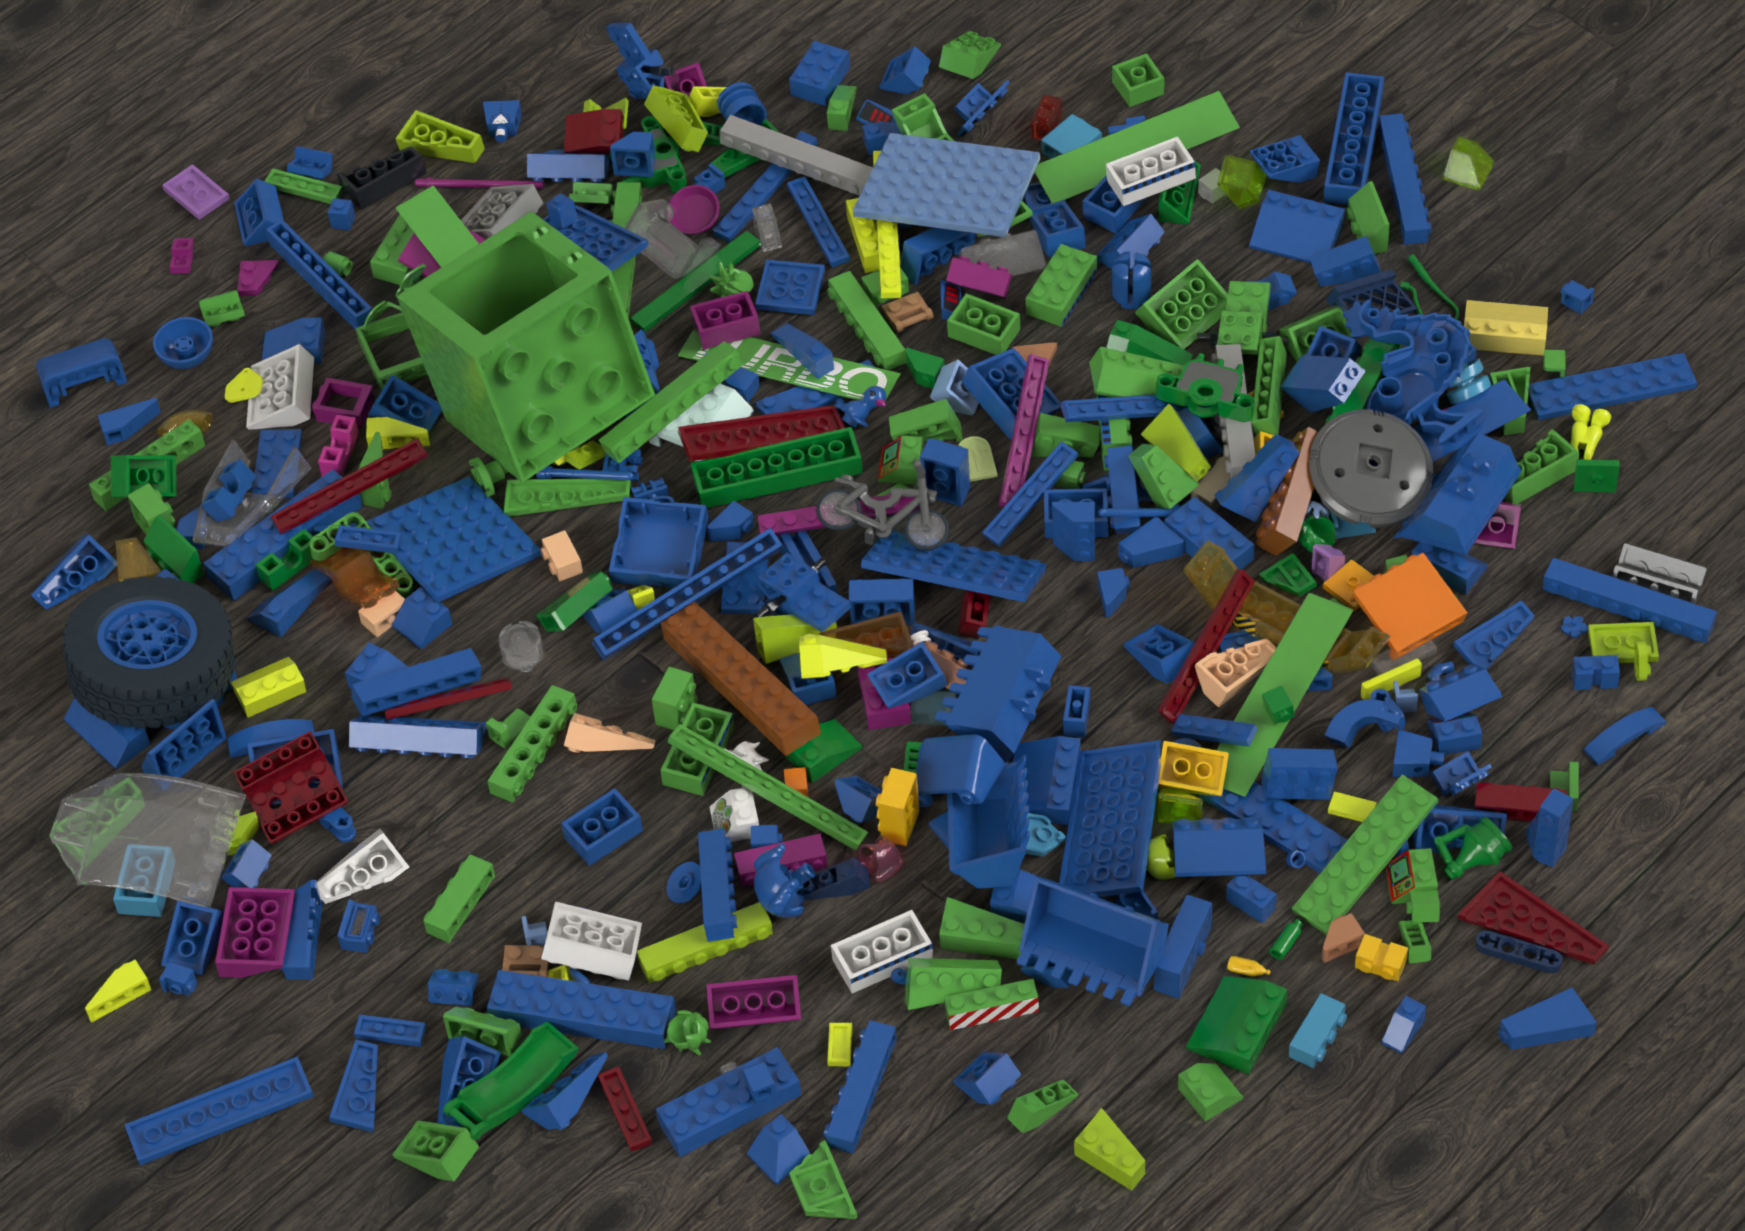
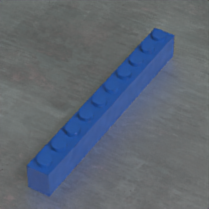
M769 528L596 636L592 642L593 646L602 660H607L661 626L660 623L690 604L698 603L778 553L782 547L781 542L773 530Z

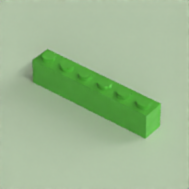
M848 271L829 279L827 292L830 299L836 301L839 312L845 314L849 326L854 327L858 339L863 340L867 352L872 353L876 365L881 366L884 370H891L905 364L906 354L904 347L852 273Z
M1280 336L1260 339L1254 393L1255 404L1251 421L1256 435L1260 431L1271 435H1279L1283 390L1280 386L1284 382L1287 352Z

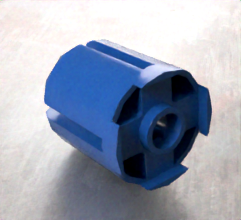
M1124 252L1116 257L1112 264V299L1121 304L1122 308L1138 309L1140 305L1144 304L1152 296L1151 262L1142 253L1135 252L1133 275H1130V252Z

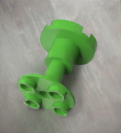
M479 457L469 460V465H474L471 472L476 484L485 490L487 498L494 495L493 484L505 479L504 474L509 471L501 466L497 460L486 465L483 464Z

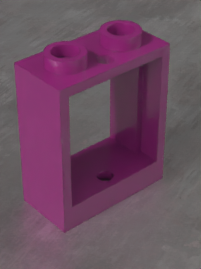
M326 378L324 385L320 386L317 400H314L312 405L316 421L333 424L336 415L355 417L358 428L362 429L375 401L373 386ZM332 393L359 398L353 411L328 407L326 405Z

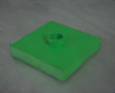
M1577 459L1573 492L1616 493L1620 467L1619 460Z

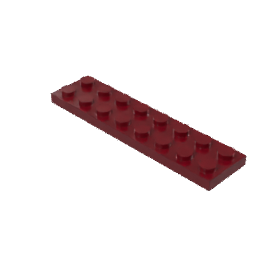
M835 405L680 426L678 427V434L690 462L731 456L759 447L844 429L845 427Z

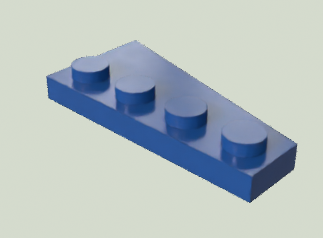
M1521 600L1455 640L1453 646L1469 665L1476 664L1487 670L1534 620L1535 615Z
M355 1040L329 1117V1122L374 1133L378 1045Z

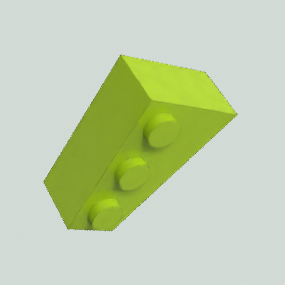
M1101 1108L1074 1140L1075 1155L1132 1191L1145 1175V1159Z

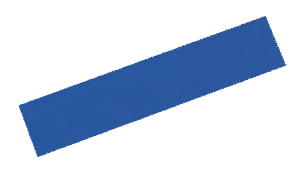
M1502 380L1476 396L1445 410L1452 413H1468L1474 409H1482L1484 411L1478 418L1484 419L1485 422L1459 442L1449 439L1440 445L1439 438L1441 433H1423L1420 424L1413 427V429L1425 442L1432 462L1461 448L1478 433L1485 435L1531 411V409L1505 380ZM1369 461L1371 466L1377 467L1376 461Z

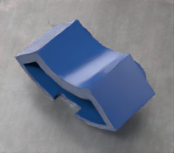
M1274 271L1270 276L1262 280L1247 281L1270 283L1268 311L1289 303L1290 299L1297 294L1290 275Z

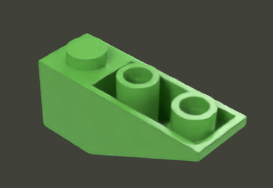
M1060 1080L1016 1098L1007 1119L1023 1134L1039 1127L1077 1098L1078 1093L1064 1080Z

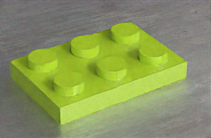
M1654 622L1588 625L1592 656L1617 655L1618 663H1634L1635 641L1645 640L1646 644H1650L1651 657H1648V662H1658L1659 654Z

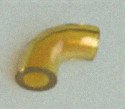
M190 409L179 411L169 416L159 426L157 433L162 437L188 419L201 431L206 432L212 424L213 416L212 413L202 410Z

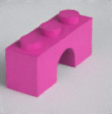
M336 415L330 429L332 437L331 446H324L318 461L322 477L332 469L343 477L359 435L355 417Z

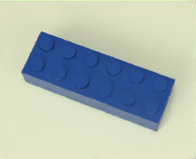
M776 1047L656 1108L658 1123L679 1157H682L801 1096L800 1081L779 1048ZM765 1062L775 1083L776 1096L755 1104L746 1086L743 1070L752 1064Z

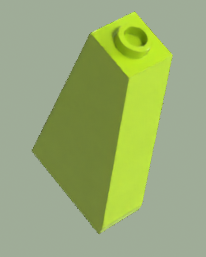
M1170 404L1141 433L1150 445H1157L1196 482L1204 477L1211 468L1181 417Z
M793 614L756 617L753 619L757 653L766 664L799 653V637L806 634L822 635L836 639V622L822 633Z

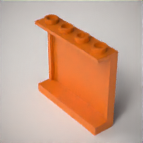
M1424 553L1418 556H1410L1405 560V563L1392 566L1383 575H1375L1365 585L1363 583L1357 585L1352 590L1353 593L1350 598L1351 603L1354 601L1358 602L1391 648L1389 656L1393 661L1463 623L1467 615L1464 607Z

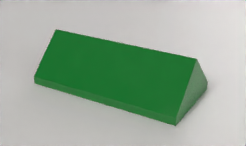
M1195 160V179L1161 192L1159 199V222L1188 224L1190 222L1201 165Z

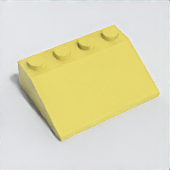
M1467 300L1464 327L1470 331L1469 340L1477 350L1544 356L1548 307Z

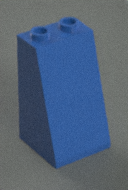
M1302 355L1280 388L1309 413L1343 404L1365 373V370L1351 358Z

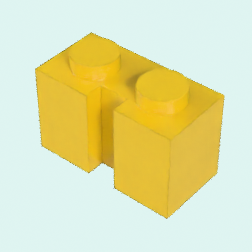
M1365 934L1356 954L1355 968L1365 973L1380 975L1387 980L1399 981L1407 961L1408 947L1392 942L1388 945L1382 943V939Z

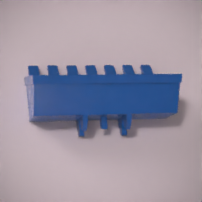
M1480 433L1455 451L1444 462L1443 468L1435 475V480L1431 482V490L1415 512L1403 522V527L1394 535L1395 539L1404 537L1463 555L1468 553L1521 473V468L1517 465L1509 445Z
M996 625L993 628L980 627L977 634L988 639L986 642L975 640L972 642L970 648L981 653L979 656L968 654L965 656L963 662L974 667L972 670L961 668L958 670L956 676L967 681L965 684L954 682L951 684L950 692L959 694L958 699L945 697L942 705L952 708L951 713L938 711L935 719L944 722L946 726L959 736L979 735L983 737L1005 762V765H1007L1009 759L1014 755L1029 722L1033 721L1037 713L1035 710L1044 691L1049 690L1051 686L1050 679L1060 661L1061 655L1040 633L1009 629Z
M1038 876L1034 880L1019 948L1021 953L1017 959V964L1025 967L1031 957L1034 956L1038 958L1034 971L1043 973L1050 962L1055 964L1051 977L1060 980L1066 969L1073 972L1068 980L1069 984L1078 986L1083 976L1089 977L1090 980L1086 986L1087 991L1095 993L1101 982L1108 984L1103 996L1111 1000L1118 989L1125 991L1121 1004L1130 1006L1136 995L1141 997L1145 986L1164 956L1169 924L1134 911L1133 907H1122L1100 899L1095 893L1087 894Z

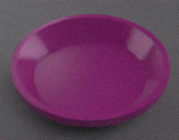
M691 185L680 189L670 199L667 207V217L671 226L676 231L686 235H695L706 231L718 218L720 211L718 198L712 190L701 185Z

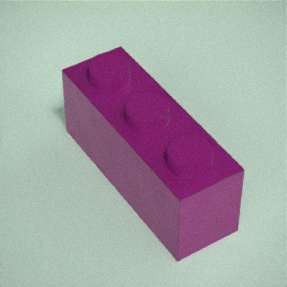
M959 255L958 259L952 258L946 281L1006 298L1012 274L1008 273L1009 269L999 266L996 269L989 268V264L978 261L977 264L971 263L970 258Z

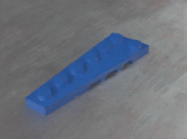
M869 360L860 363L874 367ZM797 386L756 402V408L762 415L829 406L836 402L837 399L843 398V396Z

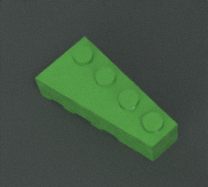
M908 958L905 1004L908 1010L944 1003V997L1000 986L1002 969L997 960Z

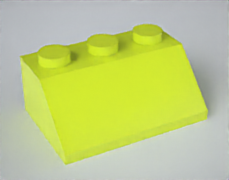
M289 657L230 682L247 718L306 692L304 679L296 664Z

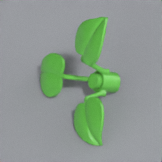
M424 263L410 271L403 278L400 288L396 292V297L420 282V275L426 267ZM385 300L382 301L368 314L364 330L366 331L369 323L380 316L386 308L393 307L402 311L401 306L386 302Z

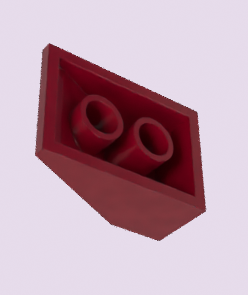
M599 109L566 115L564 153L611 154V145L623 138L624 116L621 109Z

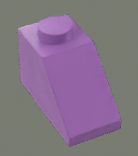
M1315 544L1312 555V573L1325 582L1345 565V555L1330 545Z

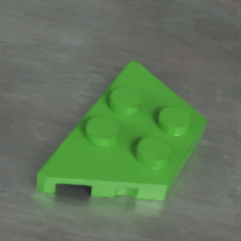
M824 1140L812 1155L808 1154L803 1159V1162L789 1173L793 1187L806 1216L856 1219L857 1212L826 1140Z

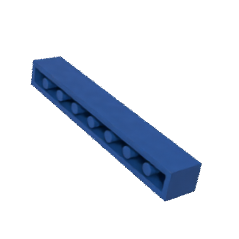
M1403 113L1379 116V134L1404 245L1428 242V234L1432 233L1431 223L1427 222L1428 209L1424 207L1425 196L1424 193L1420 192L1422 184L1421 179L1417 178L1418 165L1414 164L1415 152L1414 149L1411 150L1410 148L1412 147L1411 135H1407L1409 132L1408 121H1404Z
M282 219L266 228L270 246L355 330L357 327L365 324V320L372 307Z
M1556 558L1552 559L1544 576L1543 590L1589 604L1592 607L1607 610L1613 614L1628 617L1635 621L1654 622V627L1689 637L1695 641L1707 643L1715 625L1717 614L1715 610Z

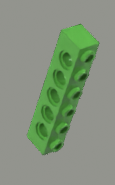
M188 419L135 455H176L177 465L203 448L205 442L201 430ZM111 470L89 484L93 499L105 511L127 498L111 497Z
M554 685L550 687L488 779L490 794L513 802L517 796L521 795L525 783L533 777L535 768L539 763L543 762L545 753L549 747L554 745L559 732L565 729L569 717L576 712L577 703L574 693Z

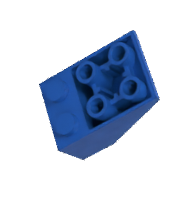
M1300 135L1249 151L1269 178L1301 183L1317 177L1320 159Z
M800 652L778 659L788 689L805 705L836 697L835 681L831 671L830 675L825 677L802 678Z

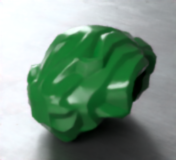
M1309 516L1305 522L1303 521L1298 539L1302 546L1313 554V546L1315 544L1330 545L1332 547L1335 543L1336 533L1334 524L1330 519L1324 516H1319L1318 519L1314 516Z

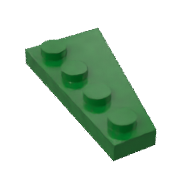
M767 119L762 122V127L780 133ZM733 148L732 150H726L711 163L724 173L725 178L761 159Z

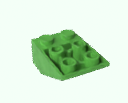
M968 31L943 46L939 67L974 79L982 74L1001 47V43L995 42L993 38H984L978 36L976 32Z

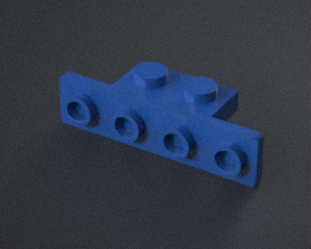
M1008 80L993 95L978 83L956 105L953 110L966 121L958 131V136H961L963 132L968 133L975 126L973 122L975 120L979 122L986 114L984 110L986 108L990 110L997 103L995 99L997 97L1001 99L1007 93L1008 89L1006 87L1010 83Z

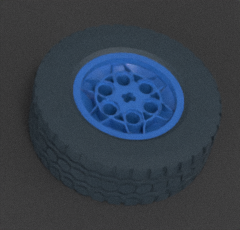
M148 576L138 577V579L129 578L124 579L122 582L111 583L110 586L106 585L98 589L97 592L87 596L86 600L83 599L77 605V608L75 607L65 624L62 640L66 678L71 693L77 699V702L83 708L85 707L86 711L92 715L95 714L101 720H107L115 725L121 724V726L130 728L132 726H135V728H159L163 725L166 727L175 725L177 722H184L210 700L214 699L217 702L227 690L233 676L234 650L232 626L225 608L216 597L212 596L205 589L202 590L200 586L193 583L190 584L181 579L163 578L162 576L148 578Z

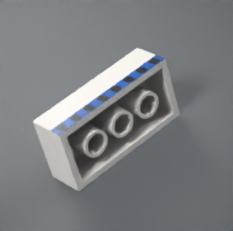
M1178 136L1106 164L1107 181L1123 206L1196 178L1195 162Z
M913 910L831 945L832 960L851 993L891 977L892 971L896 968L907 970L908 958H933L932 943Z

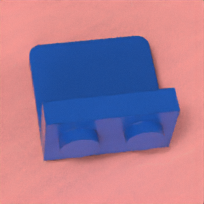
M1467 751L1430 774L1443 796L1451 793L1453 796L1489 775L1487 770L1492 768V766L1488 764L1479 769Z

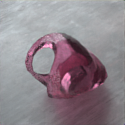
M879 836L875 844H862L858 848V860L868 868L869 874L877 875L875 877L877 882L895 875L903 866V858L900 851L892 841L884 836ZM863 847H867L872 850V853L869 857L863 856Z

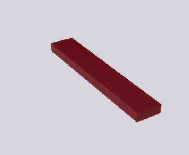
M503 678L417 699L385 709L384 714L387 720L510 690L512 685L509 678Z

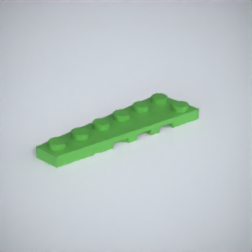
M536 479L526 480L523 483L520 480H507L504 514H507L509 517H517L525 514L623 501L624 497L630 498L631 480Z

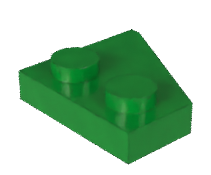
M1293 553L1259 573L1262 581L1297 597L1317 587L1316 581Z

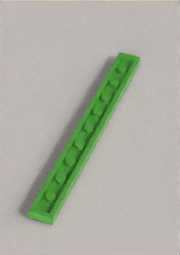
M679 724L669 736L668 743L852 849L857 851L868 834L866 830L685 726Z

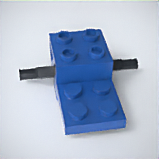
M631 22L610 23L606 27L609 37L616 43L620 54L625 58L615 68L619 73L618 76L626 84L633 98L647 99L652 86L664 88V77L674 75L675 69L673 67H662L664 61L656 49H647Z
M786 553L758 576L759 586L770 600L754 614V617H765L778 607L781 613L785 615L793 614L823 633L851 608V602L819 583L818 572L826 565L822 558L812 566H808Z

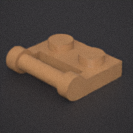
M919 292L882 305V311L896 333L925 319L928 321L934 318L931 308L926 305Z
M505 945L502 970L548 977L549 962L541 959L544 945ZM511 969H540V971H511Z

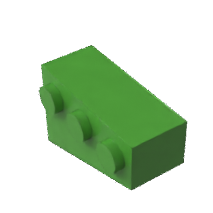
M1530 367L1490 373L1489 380L1492 385L1505 380L1527 404ZM1526 413L1502 425L1503 435L1523 433Z
M947 399L889 417L890 432L893 440L901 436H916L923 438V445L929 438L941 441L956 439L957 442L963 440L961 422Z
M1040 413L1031 457H1048L1062 441L1078 452L1079 458H1093L1099 446L1100 426L1079 421L1065 422L1064 418Z
M1142 444L1128 455L1151 499L1158 508L1171 509L1199 486L1189 474L1157 445Z

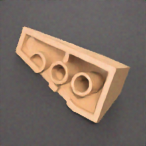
M1266 638L1245 644L1241 648H1229L1226 652L1218 654L1216 652L1210 653L1195 664L1203 693L1218 708L1221 707L1264 670L1276 647Z
M574 713L564 743L568 750L580 753L581 751L653 749L656 740L634 732L624 734L619 729L620 727L614 725L604 727L601 725L602 721Z

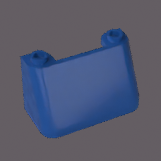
M106 338L43 357L35 365L49 407L60 405L59 397L62 394L63 396L67 395L65 388L104 376L106 382L110 381L109 379H113L117 385L127 383L121 360L113 342Z
M979 735L924 739L919 748L915 772L917 773L919 807L930 806L933 802L930 794L957 793L966 804H981L1004 768L1005 762L988 741Z

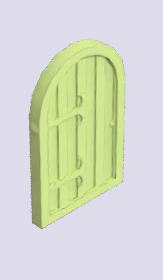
M977 436L962 440L959 446L968 449L970 482L997 477L992 450L988 441Z

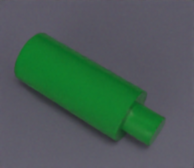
M1295 919L1293 923L1286 925L1269 949L1272 957L1277 960H1283L1301 934L1300 927L1302 922Z

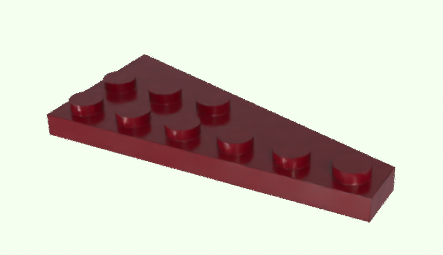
M1501 871L1458 913V919L1531 944L1555 950L1563 955L1593 965L1609 949L1608 944Z

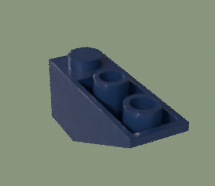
M855 857L815 873L814 878L803 884V888L799 890V895L803 896L804 900L853 895L870 888L868 868Z

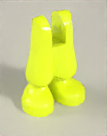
M1578 404L1572 409V417L1575 423L1571 431V445L1578 451L1579 449L1585 450L1584 459L1591 460L1595 448L1602 437V428L1610 423L1611 414L1604 409L1595 410L1592 415L1591 426L1588 427L1587 424L1590 420L1591 411L1587 406Z

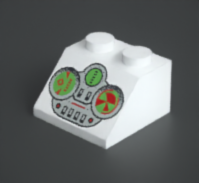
M746 787L729 790L710 806L714 830L724 829L726 837H730L731 842L750 839L751 826H759L753 794Z

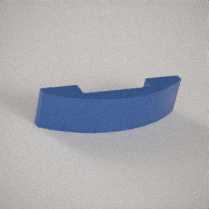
M1653 707L1636 711L1617 721L1599 734L1584 748V752L1598 766L1615 756L1616 750L1645 732L1651 734L1666 725V721Z
M285 719L265 722L243 729L227 738L230 757L249 754L247 743L300 735L309 731L314 732L313 722L304 719Z

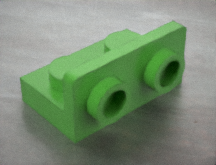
M574 182L573 194H569V198L574 202L612 204V184Z

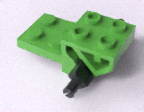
M1230 281L1226 311H1222L1219 330H1211L1210 334L1198 333L1197 341L1210 342V346L1240 344L1242 354L1259 355L1260 339L1276 337V333L1266 332V318L1271 290L1270 283ZM1281 337L1283 345L1288 346L1289 338Z

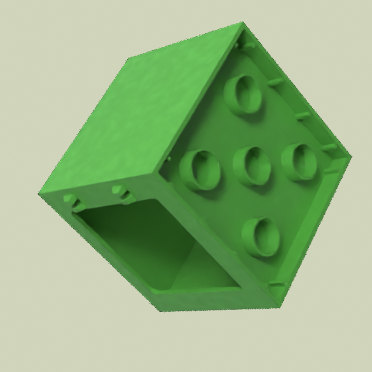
M532 211L397 296L445 419L490 457L497 460L501 466L522 483L655 396L611 269Z

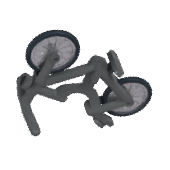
M920 460L913 462L917 472V481L913 489L891 488L889 490L891 495L889 499L876 501L867 494L868 486L866 484L854 482L853 477L849 475H842L841 478L836 477L835 484L849 487L853 491L850 492L845 489L830 490L821 496L816 507L819 521L831 530H845L854 524L866 528L865 543L873 544L874 532L879 538L889 537L892 531L891 528L919 505L920 510L909 516L904 527L905 537L913 547L923 551L937 549L944 544L949 534V526L945 517L938 511L929 509V503L935 504L937 491L928 490L926 487L925 470ZM901 497H916L887 521L885 509L899 503ZM859 500L869 508L875 509L876 520L861 514Z

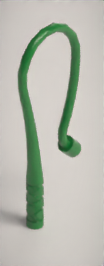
M1414 254L1410 255L1408 260L1420 277L1432 290L1455 310L1454 319L1458 320L1460 314L1456 304L1435 285ZM1402 281L1400 288L1412 291L1417 312L1424 316L1418 303L1416 289L1410 283Z

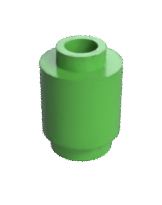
M331 251L323 256L322 259L339 276H347L351 272L352 261L348 257Z

